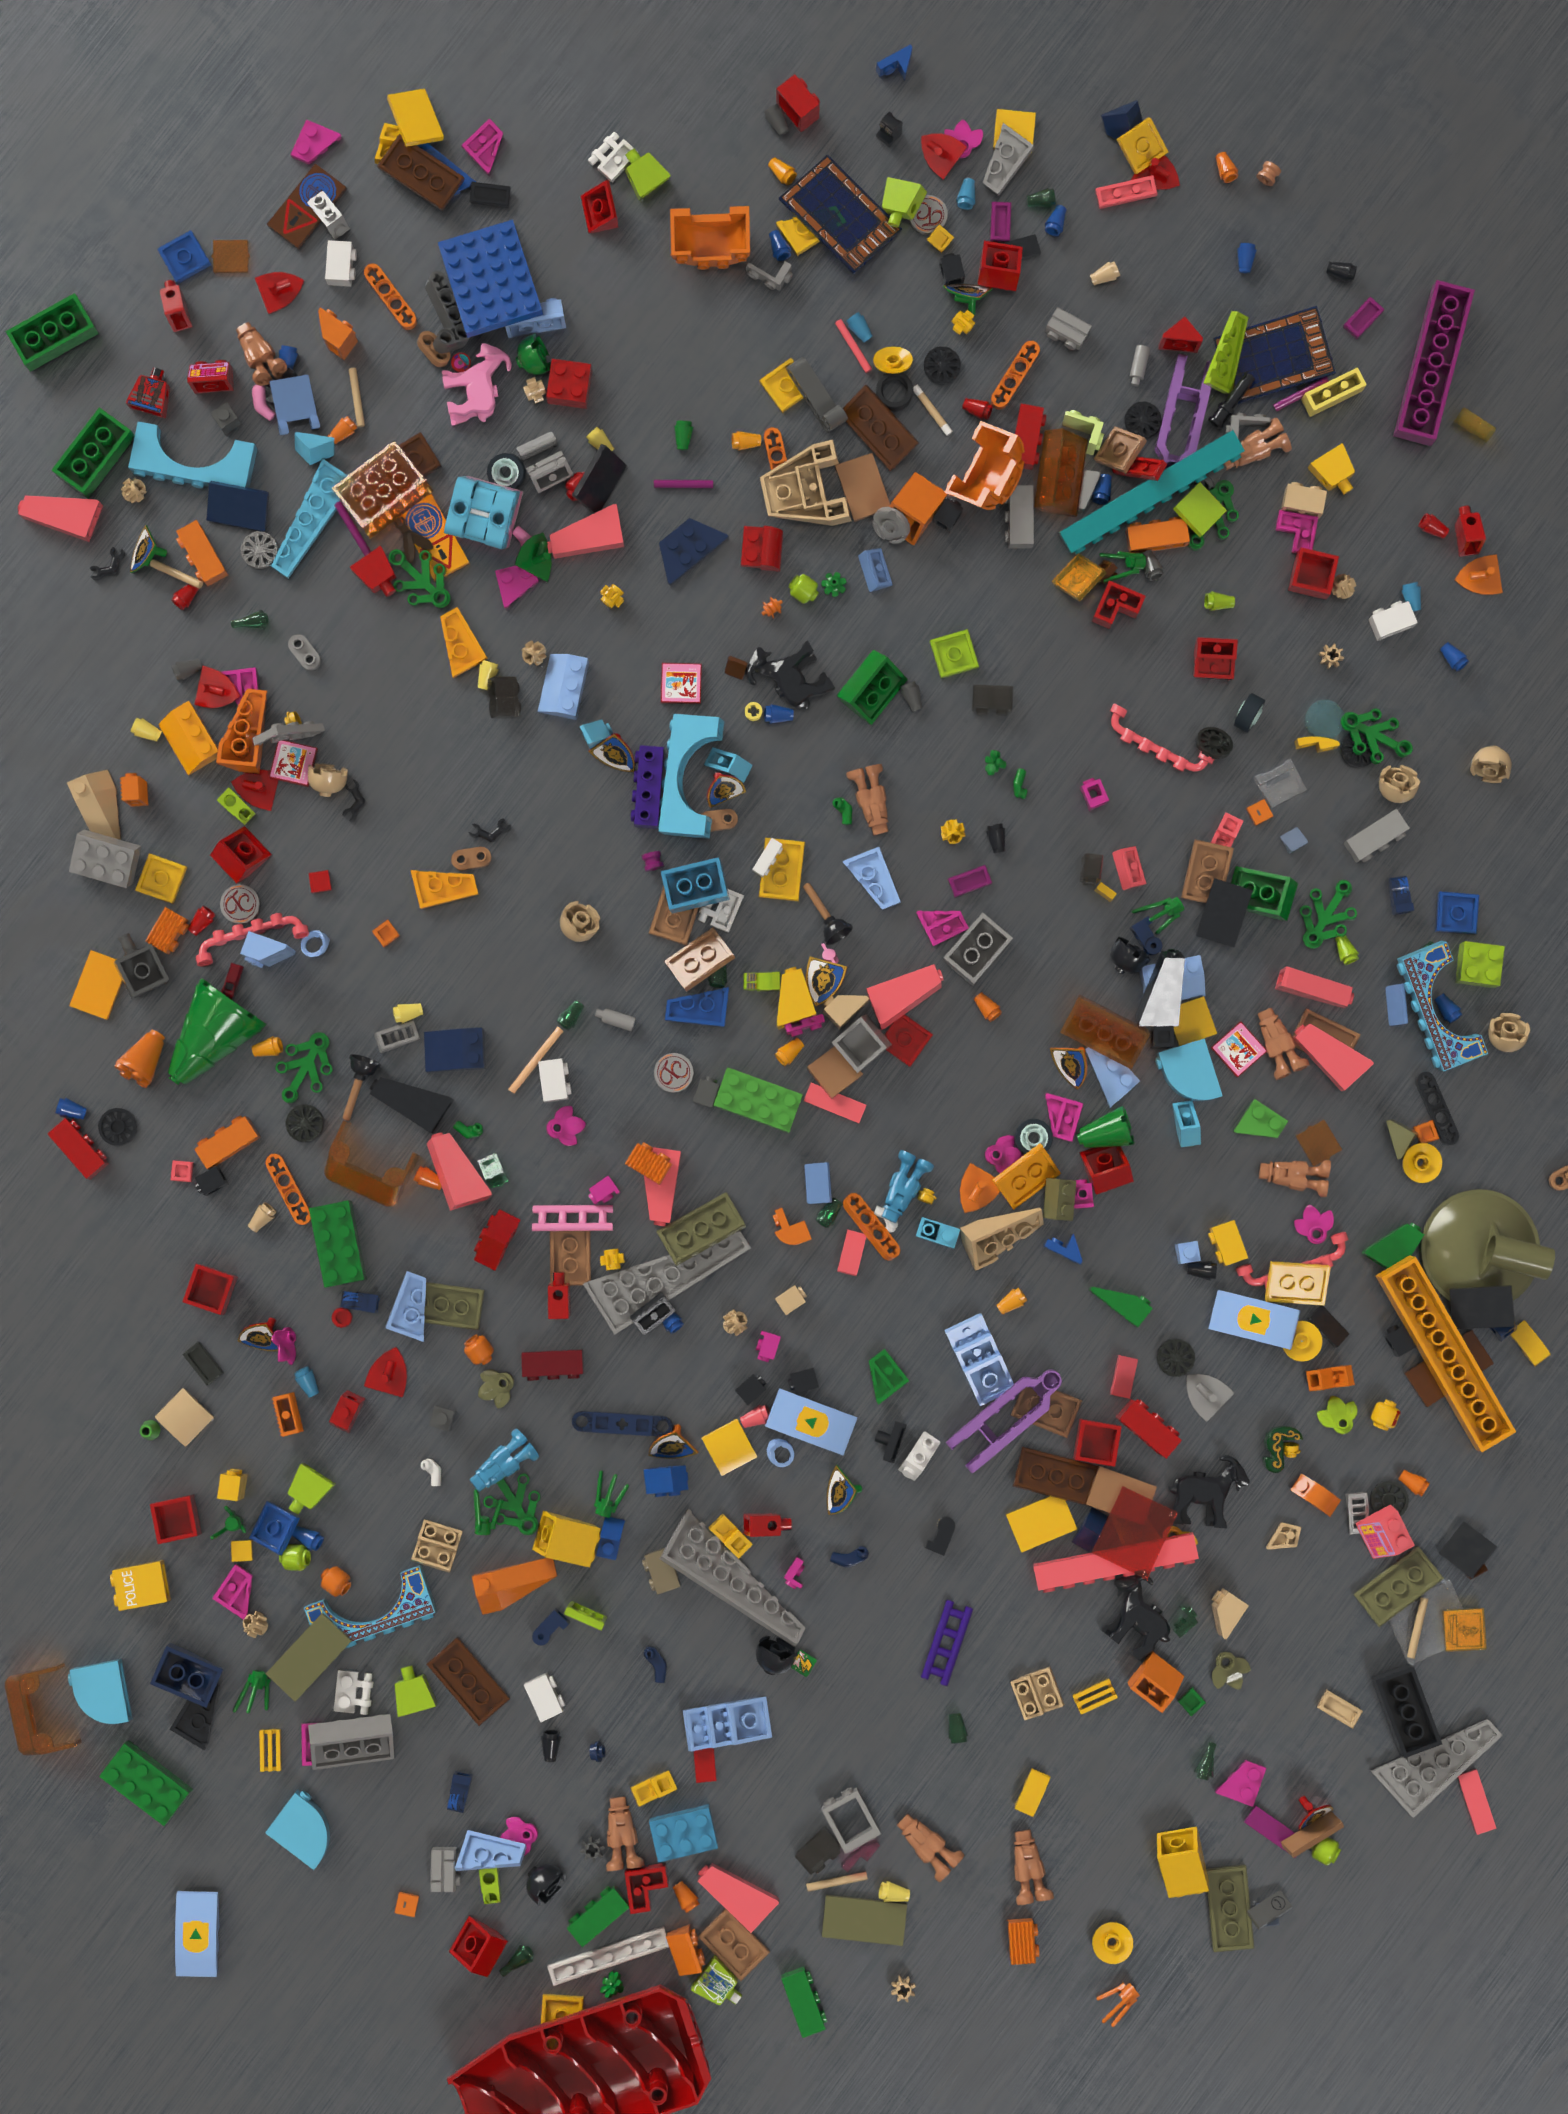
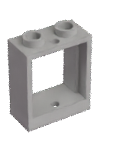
M852 1787L847 1788L841 1792L842 1796L837 1799L832 1797L823 1802L824 1806L821 1807L845 1854L881 1834L857 1787L855 1789H852ZM856 1798L871 1827L845 1841L830 1811Z

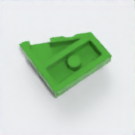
M1254 1099L1233 1132L1278 1138L1288 1120Z

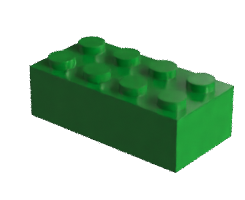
M75 293L5 331L30 372L99 334Z
M99 407L52 468V472L89 499L134 440L135 435L129 428Z
M347 1200L309 1208L324 1288L367 1280L352 1201Z
M130 1740L122 1745L99 1776L163 1826L171 1820L193 1790V1788Z

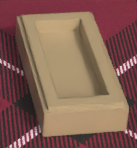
M1327 1689L1317 1705V1708L1352 1729L1363 1712Z

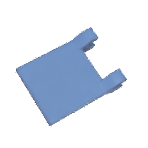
M309 375L269 381L280 435L289 433L287 422L307 418L309 419L311 430L320 428Z

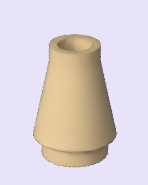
M1113 261L1111 263L1107 262L1091 274L1090 278L1095 286L1117 280L1116 278L1120 276V273Z
M266 1202L259 1205L248 1227L257 1233L263 1226L275 1218L276 1210Z

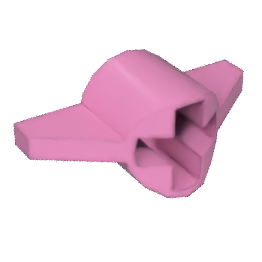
M824 943L821 944L824 949L823 959L837 964L839 959L833 949H827Z

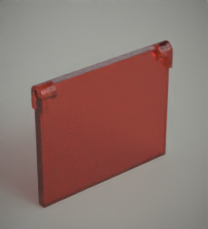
M1123 1486L1092 1553L1148 1580L1174 1520L1177 1518L1178 1512Z

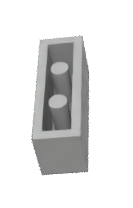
M1017 485L1012 495L1005 502V504H1008V511H1005V523H1008V530H1005V542H1008V549L1032 548L1034 545L1033 485Z
M1396 808L1343 844L1356 863L1360 860L1365 863L1374 857L1372 855L1374 851L1379 850V852H1382L1390 846L1389 842L1393 839L1397 842L1407 836L1405 832L1410 828Z

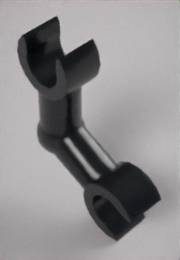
M112 547L110 550L112 556L110 566L103 568L91 566L90 569L92 571L98 570V574L91 576V578L99 580L104 575L116 574L119 561L125 556L124 550L121 549L120 554L115 556L116 549Z
M354 779L355 787L349 789V786L346 784L345 788L352 793L356 801L342 813V816L345 817L348 812H352L353 815L349 820L350 822L356 819L357 811L365 804V799L359 791V784Z
M502 818L498 821V826L491 833L482 830L478 824H472L473 827L478 828L476 834L468 833L473 838L481 837L489 842H494L502 832H508L511 829V825L501 828V824L505 821Z

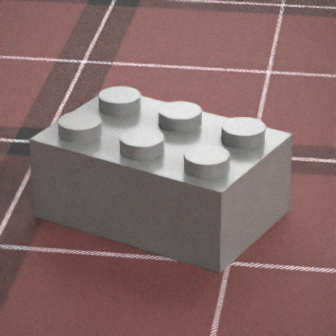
M82 830L76 835L69 872L127 888L134 882L141 846L88 830Z
M982 912L945 955L943 961L973 986L1013 938Z

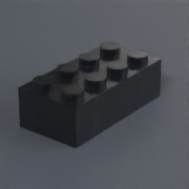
M1406 1664L1371 1677L1400 1756L1407 1758L1442 1745L1414 1666Z

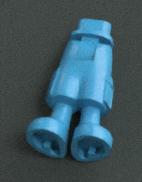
M900 1150L898 1154L901 1168L899 1172H894L889 1184L890 1189L885 1200L886 1205L883 1206L885 1210L882 1217L894 1223L897 1222L899 1216L903 1215L902 1212L907 1209L912 1198L917 1195L921 1187L919 1182L921 1176L924 1173L931 1172L934 1168L932 1163L918 1159L911 1177L907 1178V1174L916 1157L904 1150Z
M517 1428L511 1432L512 1439L506 1447L500 1445L495 1449L490 1457L475 1471V1475L469 1479L478 1492L485 1487L489 1488L490 1485H494L504 1477L511 1476L520 1469V1462L526 1459L536 1461L539 1458L537 1451L530 1443L514 1457L510 1456L513 1451L528 1441Z

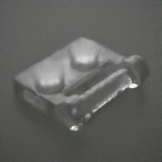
M1290 759L1284 761L1283 765L1263 775L1259 774L1254 777L1270 809L1307 790ZM1287 771L1290 773L1291 776L1267 787L1265 782Z

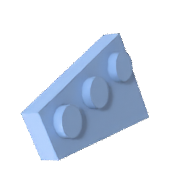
M880 847L842 861L882 910L901 903Z
M1101 1036L1085 1049L1109 1108H1111L1137 1085L1140 1080Z
M406 1271L385 1327L424 1342L425 1277Z
M468 1830L455 1870L464 1871L521 1866L527 1846L524 1843Z

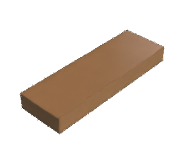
M1330 1811L1283 1840L1281 1844L1295 1858L1342 1829L1344 1825Z

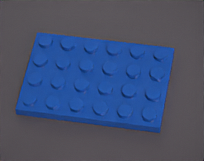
M513 219L438 242L467 338L543 315Z

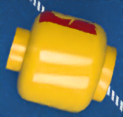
M1385 1399L1384 1402H1377L1371 1414V1420L1374 1422L1373 1425L1386 1431L1389 1428H1395L1401 1414L1400 1410L1396 1408L1397 1403Z

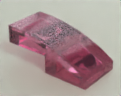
M873 1840L857 1848L841 1863V1867L846 1872H849L860 1857L868 1861L879 1848V1841Z

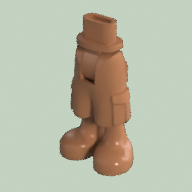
M249 322L239 326L236 331L244 351L245 360L250 368L256 369L252 375L255 384L264 386L269 385V381H273L263 365L264 362L268 364L274 378H281L287 370L286 362L281 358L274 359V349Z
M1276 417L1271 419L1267 429L1262 432L1256 430L1240 441L1245 451L1241 453L1242 457L1231 463L1230 460L1225 462L1226 470L1232 467L1238 468V466L1254 461H1261L1271 456V450L1281 448L1284 452L1291 451L1290 440L1287 434L1283 433L1284 429L1279 419ZM1279 435L1268 443L1264 442L1265 439L1271 436Z
M882 764L865 767L871 789H867L863 768L846 773L847 778L853 780L858 786L859 791L855 795L858 805L862 808L865 819L869 824L868 827L872 829L873 836L889 832L887 827L889 821L887 819L886 792L884 786L879 785L878 779L879 773L883 771Z
M1269 1008L1258 1013L1257 1015L1261 1021L1259 1025L1265 1040V1049L1269 1058H1274L1276 1062L1274 1078L1280 1080L1292 1074L1282 1054L1286 1052L1293 1072L1310 1066L1307 1059L1300 1058L1294 1051L1297 1044L1293 1036L1288 1033L1282 1021L1277 1019L1279 1016L1275 1015L1273 1009Z
M1324 1160L1320 1166L1308 1167L1309 1165L1305 1161L1274 1162V1164L1271 1161L1269 1164L1261 1163L1259 1179H1267L1269 1183L1272 1181L1274 1184L1298 1191L1310 1188L1315 1190L1320 1197H1327L1329 1181L1309 1180L1306 1176L1328 1179L1331 1161Z
M626 1797L610 1798L607 1845L612 1848V1858L606 1864L607 1871L624 1869L621 1852L622 1845H625L626 1868L644 1866V1860L637 1856L634 1845L638 1843L637 1831L633 1826L630 1810H627L629 1805L626 1804Z
M908 1813L897 1824L903 1831L901 1834L905 1835L906 1840L914 1848L916 1855L925 1864L930 1862L936 1872L934 1878L938 1882H941L951 1872V1869L935 1856L936 1853H939L952 1868H955L965 1856L962 1851L952 1852L945 1847L946 1841L938 1833L931 1831L916 1818L913 1819Z
M1031 1830L1015 1832L1014 1870L1016 1881L1021 1883L1020 1894L1016 1897L1017 1905H1026L1034 1902L1029 1884L1031 1878L1034 1883L1036 1901L1054 1899V1893L1043 1885L1042 1878L1046 1875L1044 1864L1040 1860L1035 1838L1031 1836Z

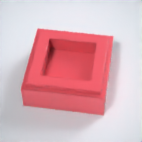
M173 1160L171 1180L192 1182L194 1162Z

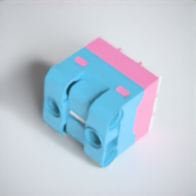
M471 476L458 477L444 533L485 543V545L498 549L509 548L523 491Z

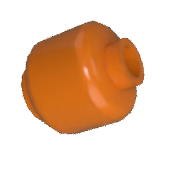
M476 1334L465 1342L464 1353L473 1364L482 1363V1365H485L492 1360L491 1355L494 1352V1347L485 1336H478Z
M338 1566L330 1569L327 1568L321 1574V1587L334 1597L345 1595L351 1587L350 1575Z

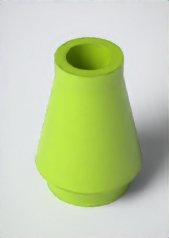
M1211 591V593H1206L1205 609L1215 611L1234 608L1235 597Z
M1347 936L1335 938L1340 961L1344 965H1349L1359 959L1358 951Z

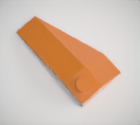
M247 689L224 737L219 742L217 764L239 772L260 773L263 743L254 746L252 738L264 732L267 702L266 690Z
M542 1558L474 1574L472 1580L482 1615L507 1608L557 1577L554 1559Z

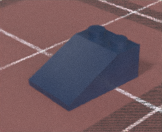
M482 1027L424 1032L426 1072L486 1069L485 1036Z
M169 1643L162 1654L150 1684L207 1708L223 1669L189 1650Z

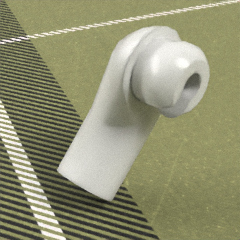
M876 1206L874 1214L883 1218L882 1214L885 1209ZM883 1218L888 1232H894L898 1227V1221L894 1223Z
M427 1458L421 1462V1469L426 1470L431 1475V1486H441V1467L433 1459Z

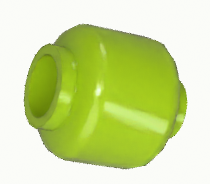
M806 574L796 575L788 586L790 588V595L803 604L809 600L813 602L819 593L817 591L818 583Z
M288 1544L283 1554L279 1555V1561L285 1570L303 1571L310 1564L311 1553L302 1544Z
M1330 1837L1310 1848L1312 1849V1858L1326 1866L1331 1863L1334 1864L1341 1852L1339 1842Z

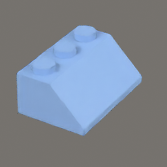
M550 298L546 302L540 303L543 311L541 316L505 326L508 338L566 328L561 299Z
M550 654L538 707L539 713L577 720L589 666L588 658L571 654Z
M248 931L240 954L251 965L263 968V965L270 967L295 955L296 951L287 944Z
M1200 955L1185 958L1181 1001L1206 996L1204 971ZM1156 964L1146 965L1139 972L1143 993H1145Z

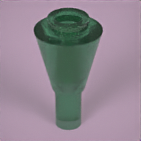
M259 610L242 619L231 620L232 628L244 626L266 629V625L269 624L268 615L263 610Z
M1213 1742L1208 1743L1206 1753L1194 1773H1197V1778L1209 1781V1778H1214L1213 1755L1217 1744Z
M520 1945L508 1963L499 1970L500 1974L505 1977L513 1969L515 1970L533 1962L534 1953L529 1946Z

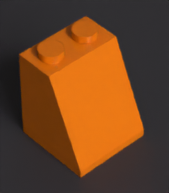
M914 472L890 504V507L897 509L907 518L910 524V533L905 540L913 546L926 530L948 495L944 493L945 491L942 488L937 487L916 472Z

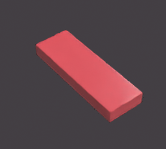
M1153 175L1095 189L1099 209L1157 196Z
M812 1082L804 1098V1102L858 1124L867 1106L841 1094L831 1099L821 1086Z
M1477 1769L1463 1772L1457 1779L1475 1833L1479 1835L1497 1829Z

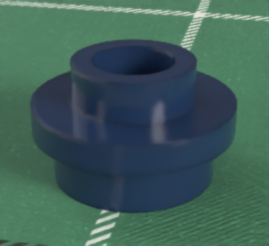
M600 1741L590 1745L589 1753L592 1761L601 1762L602 1758L605 1757V1746Z

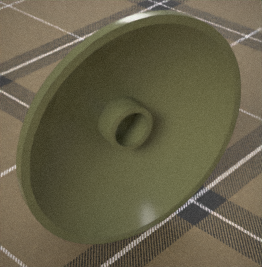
M1468 1190L1449 1197L1431 1213L1422 1232L1425 1235L1420 1242V1255L1424 1272L1436 1291L1448 1301H1450L1449 1289L1506 1285H1512L1514 1301L1526 1291L1534 1277L1547 1280L1554 1266L1555 1250L1540 1245L1537 1229L1528 1213L1516 1201L1495 1191Z

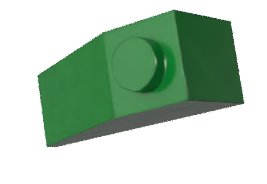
M1096 1287L1089 1288L1091 1293L1135 1327H1139L1153 1309L1149 1306L1151 1302L1142 1295L1139 1298L1138 1296Z

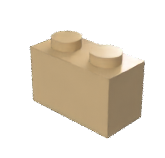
M1298 482L1287 484L1281 510L1317 516L1320 519L1323 514L1327 491L1322 490L1319 486L1304 487L1303 484Z

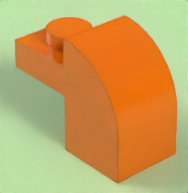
M783 1208L775 1210L776 1215H773L776 1227L781 1226L782 1229L774 1233L780 1241L788 1245H798L812 1239L805 1220L789 1226Z
M1339 1365L1306 1371L1309 1391L1355 1385L1351 1365Z
M1302 1473L1291 1488L1293 1493L1329 1517H1331L1341 1502L1333 1493Z

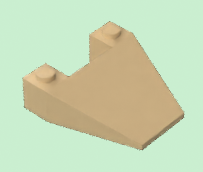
M833 440L811 445L760 477L769 517L830 526L852 521L846 498L827 501L820 469L839 464Z

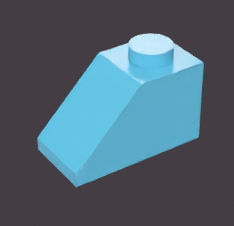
M602 719L580 726L582 735L590 749L613 734L609 723L604 724Z
M714 747L704 763L706 767L723 775L736 777L743 783L753 766L736 754Z
M1193 1101L1173 1103L1176 1131L1180 1146L1201 1145V1127Z

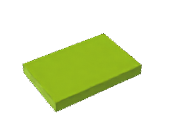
M573 1601L569 1603L564 1612L565 1615L601 1631L607 1620V1616Z

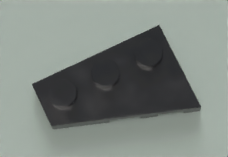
M216 1685L207 1708L187 1700L170 1728L171 1731L202 1750H205L220 1685Z

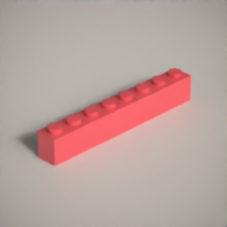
M1191 1532L1036 1563L1033 1567L1038 1591L1043 1590V1593L1055 1591V1587L1063 1586V1589L1075 1587V1583L1079 1582L1087 1585L1095 1583V1579L1103 1578V1581L1115 1579V1575L1123 1574V1577L1135 1575V1571L1143 1570V1573L1155 1571V1567L1163 1566V1569L1175 1567V1563L1183 1562V1565L1195 1563V1559H1199L1194 1534Z

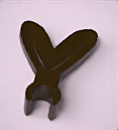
M400 516V519L403 520V525L398 526L395 521L393 523L403 534V547L406 559L409 563H413L415 559L414 544L425 550H432L433 544L427 538L411 531L407 526L406 519Z

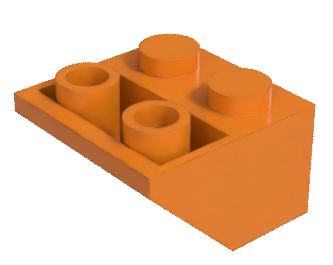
M320 307L318 313L325 344L328 350L345 360L358 342L355 336L356 333L352 329L353 326L345 320L342 322L336 318L337 315L331 310L327 309L325 311Z
M1152 1651L1127 1683L1131 1690L1163 1713L1175 1698L1184 1675Z
M689 1924L667 1932L666 1938L679 1976L701 1973L706 1959L702 1948L698 1949L697 1947L699 1939L696 1930L691 1929Z

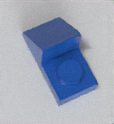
M910 44L877 62L876 71L879 77L890 75L897 68L905 80L912 56V45Z
M1071 1234L1065 1247L1062 1246L1063 1242L1056 1238H1052V1240L1046 1239L1043 1247L1079 1265L1082 1263L1074 1234Z
M605 1517L596 1556L611 1560L617 1559L625 1520Z

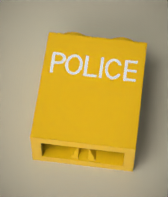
M164 1560L112 1570L110 1581L112 1587L115 1586L114 1604L118 1607L119 1611L171 1600Z

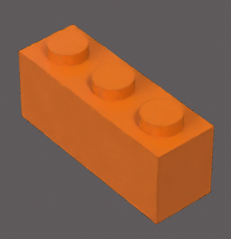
M1180 517L1169 518V521L1161 522L1160 519L1152 520L1149 524L1144 525L1141 522L1132 523L1125 531L1129 553L1185 547L1190 542L1187 524Z
M197 520L176 531L179 536L176 538L181 549L185 548L188 552L185 555L191 566L195 565L198 570L195 572L198 580L210 586L228 576L227 571Z
M240 1115L231 1121L232 1125L225 1128L223 1126L214 1132L215 1136L208 1139L206 1137L197 1143L198 1147L194 1150L206 1169L209 1170L261 1138L249 1117L244 1116L242 1118Z

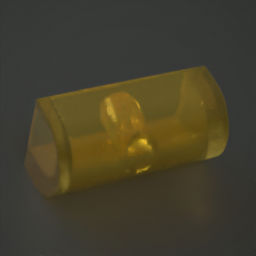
M1465 407L1461 409L1453 421L1485 443L1489 441L1496 430L1494 426Z

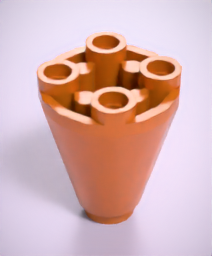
M152 1029L116 1061L114 1067L121 1071L119 1074L125 1079L130 1080L133 1078L138 1085L147 1088L153 1080L165 1037Z

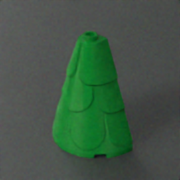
M201 978L195 987L180 1038L177 1039L168 1069L169 1079L177 1085L180 1082L185 1085L214 1067L216 1062L237 1050V1047L261 1032L266 1023Z

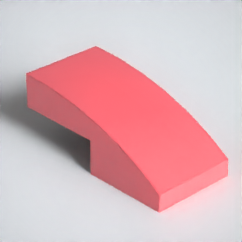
M1225 812L1210 843L1231 847L1243 820Z
M847 1230L837 1272L857 1276L866 1241V1236L863 1233Z

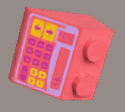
M1391 1504L1355 1523L1373 1559L1396 1556L1415 1546L1399 1512Z

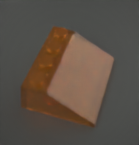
M395 441L391 442L331 488L370 539L433 492L427 480Z

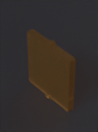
M213 240V254L211 255L213 259V272L248 273V259L250 258L248 254V240Z
M1325 1120L1320 1121L1314 1126H1308L1307 1130L1295 1136L1313 1166L1324 1160H1329L1332 1155L1342 1150Z

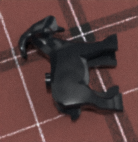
M808 640L799 651L791 656L768 662L766 658L772 652H765L761 647H758L748 664L746 676L751 684L756 685L753 673L773 678L777 685L775 690L780 698L784 697L786 702L795 708L805 707V709H808L810 697L815 695L821 696L835 690L832 681L826 676L825 672L821 673L817 682L806 683L800 669L817 660Z
M1225 1455L1220 1457V1460L1228 1461L1230 1465L1216 1477H1205L1206 1473L1194 1472L1193 1475L1177 1478L1173 1486H1169V1491L1177 1495L1176 1503L1172 1507L1170 1523L1191 1524V1520L1187 1515V1508L1191 1503L1207 1505L1205 1526L1227 1529L1223 1509L1232 1482L1236 1483V1490L1239 1491L1240 1487L1248 1486L1250 1483L1240 1463L1234 1457Z
M1135 1573V1575L1121 1577L1114 1581V1585L1118 1589L1117 1596H1120L1124 1591L1127 1592V1596L1115 1620L1100 1630L1119 1644L1131 1628L1135 1629L1144 1636L1143 1644L1139 1648L1133 1649L1130 1654L1143 1663L1148 1655L1154 1651L1155 1645L1159 1640L1161 1642L1170 1641L1168 1637L1170 1626L1167 1620L1160 1615L1163 1611L1154 1604L1150 1607L1143 1601L1141 1581L1144 1580L1153 1585V1580L1145 1573Z

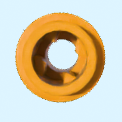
M776 157L772 158L768 163V167L782 184L790 185L795 180L797 173L792 166Z
M742 431L732 433V448L737 449V451L761 446L760 434Z
M272 1036L252 1045L254 1057L278 1056L279 1053L283 1052V1044L280 1037Z
M796 1037L777 1049V1053L774 1055L783 1066L792 1063L804 1047V1044Z
M1018 1287L1017 1289H1012L997 1304V1307L1002 1314L1024 1306V1303L1028 1300Z

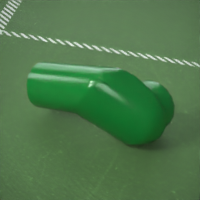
M1021 768L1017 769L1014 777V795L1016 798L1025 799L1028 790L1022 788L1027 772Z
M835 798L832 804L834 808L842 813V824L852 825V806L844 798Z
M458 1120L453 1126L466 1139L479 1137L483 1133V1126L479 1123L466 1126Z

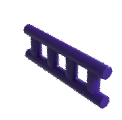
M948 1599L946 1600L921 1678L927 1680L930 1674L941 1677L940 1684L944 1686L949 1684L973 1612V1608L968 1606L965 1607L964 1612L952 1608L954 1602ZM949 1616L961 1619L958 1631L946 1627ZM943 1635L955 1639L951 1650L939 1647ZM936 1655L948 1658L945 1670L933 1666Z

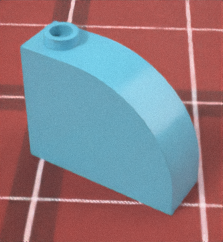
M1205 1039L1156 1054L1155 1063L1157 1069H1161L1167 1084L1178 1095L1193 1101H1209L1223 1096Z
M122 1659L76 1667L69 1670V1685L73 1688L78 1705L89 1717L106 1724L125 1723L133 1719Z
M297 1790L265 1833L314 1870L325 1856L329 1846V1823L322 1809L311 1800L312 1797L303 1790L301 1792Z

